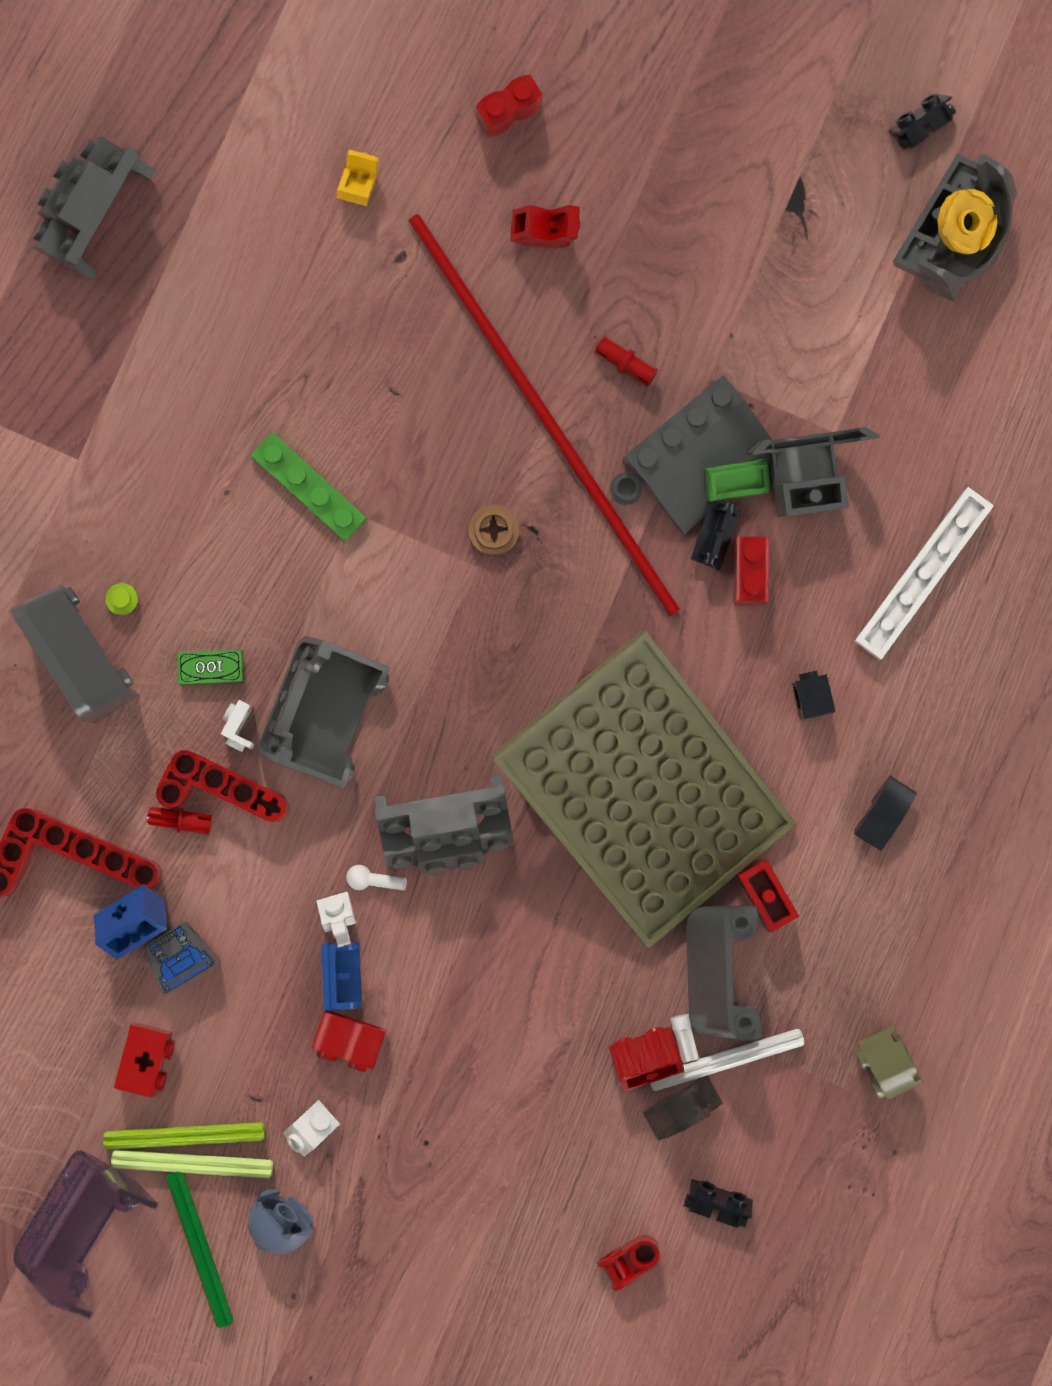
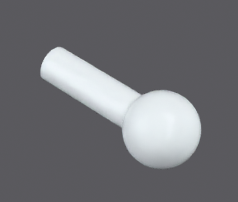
M354 865L346 874V881L354 890H363L368 886H376L404 891L407 885L406 878L371 873L364 865Z

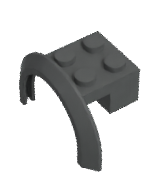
M867 427L800 437L758 441L747 452V456L769 454L777 517L849 508L845 476L838 477L834 445L877 439L879 435Z

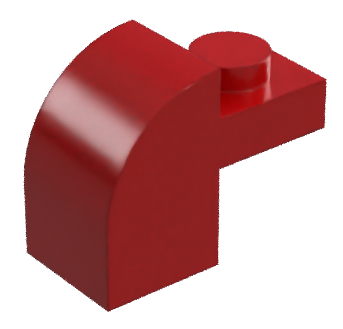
M527 205L512 210L510 241L534 247H569L571 240L578 239L580 207L566 205L550 210Z

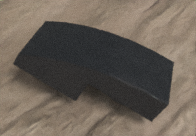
M889 776L871 800L872 806L854 829V835L882 851L909 810L917 792Z

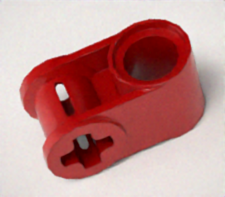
M641 1235L624 1246L609 1252L599 1259L596 1264L599 1268L605 1270L613 1283L611 1288L615 1292L626 1287L637 1277L657 1265L660 1258L659 1245L653 1237ZM642 1245H648L652 1247L654 1254L647 1260L641 1259L636 1255L637 1248Z

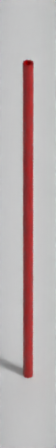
M416 214L408 221L668 615L672 616L680 610L679 606L420 215Z

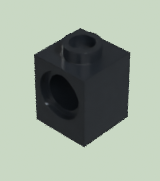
M817 670L799 674V681L792 683L800 720L836 712L827 674L818 676Z

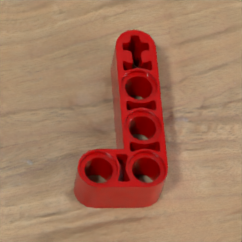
M181 750L173 755L156 789V799L159 804L172 809L183 806L187 802L194 786L266 821H281L287 816L289 811V803L281 794L188 750ZM185 756L192 757L195 763L194 769L188 774H183L179 769V762ZM214 770H219L224 778L222 785L218 788H212L207 780L210 772ZM243 784H248L253 791L252 798L247 802L239 801L236 796L238 787ZM170 785H176L180 790V797L174 803H169L164 795L166 788ZM261 791L265 792L261 797L268 802H274L275 799L279 800L277 805L281 808L280 813H273L269 816V809L261 804L257 805V810L253 809V806L259 801Z

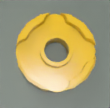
M975 189L955 191L946 198L940 207L938 231L943 243L951 251L960 254H973L986 248L995 236L998 224L997 215H994L992 208L995 206L984 192ZM967 213L972 217V226L969 230L964 226V218Z

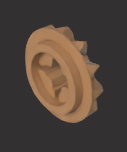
M497 504L486 505L478 509L471 517L468 526L469 538L481 553L494 556L508 552L517 542L519 523L514 513L508 508ZM492 517H495L498 527L508 529L498 533L496 543H493L489 533L480 532V530L490 527Z

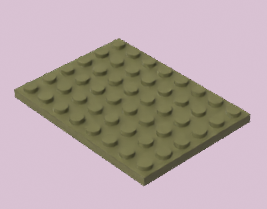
M643 629L491 755L495 763L648 948L652 947L796 825L791 816L653 639Z

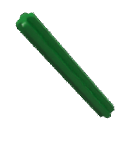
M182 1172L169 1173L166 1176V1181L215 1324L218 1328L226 1327L233 1323L234 1318L185 1175Z

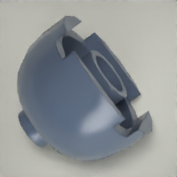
M266 1189L260 1193L249 1211L247 1226L255 1245L263 1252L278 1255L292 1253L299 1249L312 1235L314 1229H311L310 1226L313 1223V1218L297 1199L290 1196L288 1201L278 1196L281 1191Z

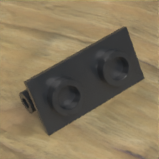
M937 93L928 96L921 102L922 107L912 113L910 111L897 118L895 121L896 125L888 130L889 133L901 136L898 139V143L902 149H913L930 136L924 127L927 123L932 132H936L953 120L956 110L952 104L948 103L946 105L952 99V96Z
M718 501L710 502L690 558L691 560L720 570L741 510L736 509V505L724 502V504Z
M691 1179L689 1194L686 1195L683 1206L689 1208V1212L710 1218L713 1210L717 1209L719 1212L716 1221L739 1228V1226L746 1227L748 1218L751 1219L753 1200L740 1192H729L718 1188L711 1182Z

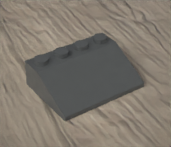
M723 375L626 454L623 463L632 474L639 478L642 486L684 535L705 518L710 505V501L706 497L705 468L766 459L770 464L769 454L747 456V452L758 441L769 440L771 437L742 396Z

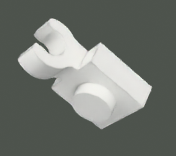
M348 891L317 900L324 931H333L338 947L351 944L347 926L355 924L356 921Z

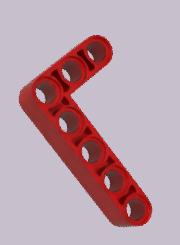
M21 808L15 811L0 841V873H3L8 878V885L5 890L0 891V897L8 896L15 892L37 844L136 888L144 884L138 878V871L144 865L149 866L153 870V879L148 884H144L149 889L154 888L162 879V870L156 862L36 809ZM26 814H31L35 820V825L29 832L24 831L21 827V819ZM55 827L62 828L65 835L64 840L59 845H55L50 839V832ZM86 839L90 840L94 845V852L88 858L83 857L79 851L80 844ZM13 843L19 845L22 852L21 857L15 862L10 860L7 854L9 846ZM115 852L121 854L124 860L122 868L118 871L111 869L108 862L109 857Z

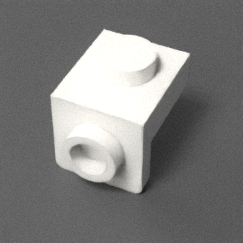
M238 700L236 705L231 703L226 710L223 721L227 723L221 734L228 738L225 744L243 752L245 747L252 750L255 746L254 743L239 736L253 707Z
M318 1100L288 1127L283 1134L287 1138V1143L291 1149L306 1156L333 1132L340 1123Z

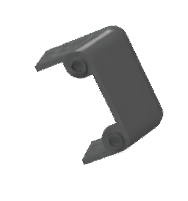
M58 585L20 603L11 609L10 612L77 715L82 720L97 724L139 695L129 687L134 684L124 668L118 670L111 664L79 615L76 605L80 603V600L70 586L65 588L62 585Z

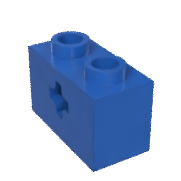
M143 884L94 915L95 945L118 960L167 930L165 900Z

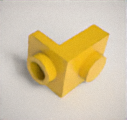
M348 150L346 166L337 189L336 198L367 206L377 179L379 158L367 153Z

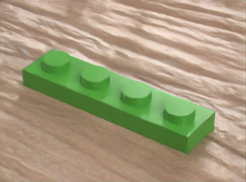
M273 432L251 454L253 459L344 542L367 519Z

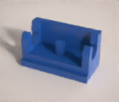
M352 942L338 947L337 943L322 944L324 1010L356 1009L361 1007L359 942Z

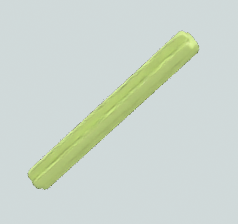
M115 1150L111 1157L112 1167L119 1169L270 1178L273 1173V1162L266 1159Z

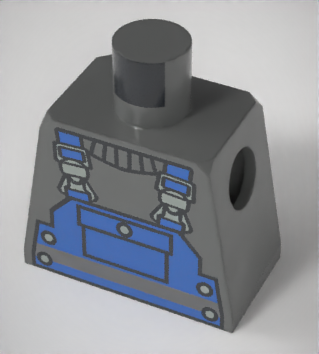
M167 916V930L156 936L157 939L144 946L164 995L220 962L219 957L187 921L173 928Z

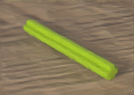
M258 1122L107 1131L103 1136L104 1148L109 1150L262 1141L265 1138L264 1123Z

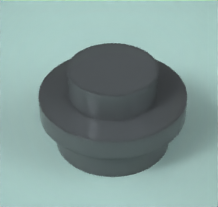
M621 473L613 479L610 492L613 499L619 504L630 505L640 498L642 484L634 474Z

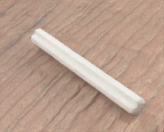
M794 1029L683 1064L685 1072L650 1083L653 1091H658L795 1049L805 1044L804 1037L800 1029Z

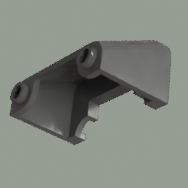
M307 636L303 637L295 648L258 746V755L345 788L346 783L351 780L355 770L352 758L347 755L369 695L376 696L379 692H383L389 682L388 673L390 667L327 641Z
M700 906L687 916L686 942L689 1017L691 1027L700 1035L741 1040L762 1039L760 1016L752 1008L739 1006L738 1002H734L732 940L748 939L754 934L758 923L757 906Z

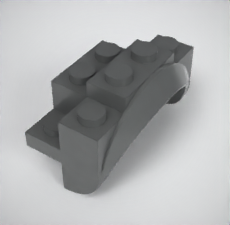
M102 136L95 138L94 141L89 139L79 155L84 158L80 161L74 156L69 158L67 162L61 160L53 174V177L57 179L51 190L47 187L45 188L37 202L41 206L37 214L44 218V223H40L32 237L37 241L33 249L89 280H94L99 270L86 263L81 256L128 173L140 174L146 179L151 180L156 171L137 159L139 153L130 147L121 149ZM66 227L76 232L74 236L71 234L67 235Z
M957 154L894 258V266L922 278L926 290L954 302L963 285L983 274L994 263L1006 242L1012 220L1013 201L1017 196L1011 173L1004 166L983 154L978 162ZM975 189L982 191L992 200L995 206L992 207L994 215H997L998 223L995 236L986 248L973 254H960L951 251L943 243L938 231L940 207L948 196L958 190ZM969 213L964 218V226L967 230L972 226V217Z
M502 775L490 776L492 783L490 788L387 806L385 795L374 797L376 822L380 832L383 856L387 868L404 869L415 865L419 867L421 874L439 875L446 870L474 868L479 863H484L483 856L488 851L498 852L505 850L510 845H514ZM476 815H484V819L477 825ZM411 827L412 836L408 835L403 830L405 828Z

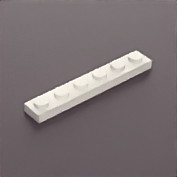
M967 487L854 642L878 660H881L994 505Z

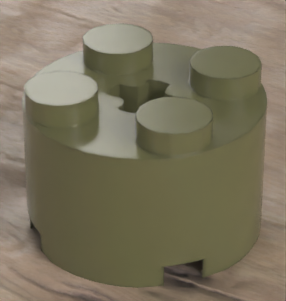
M893 1024L858 1042L860 1047L855 1049V1053L864 1070L870 1067L874 1074L871 1077V1084L879 1099L886 1097L888 1101L924 1083L920 1075L914 1078L913 1075L918 1073L915 1069L916 1066L900 1035L892 1036L896 1032Z

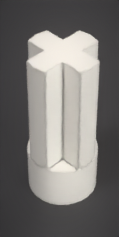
M689 1014L670 1018L682 1063L699 1059Z

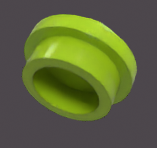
M126 583L115 584L106 593V605L111 612L117 615H127L134 611L138 604L137 592Z

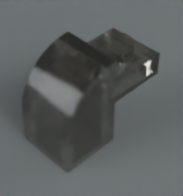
M707 1075L697 1079L680 1092L661 1099L645 1110L643 1114L658 1141L699 1123L710 1116V1112L722 1105L723 1102Z

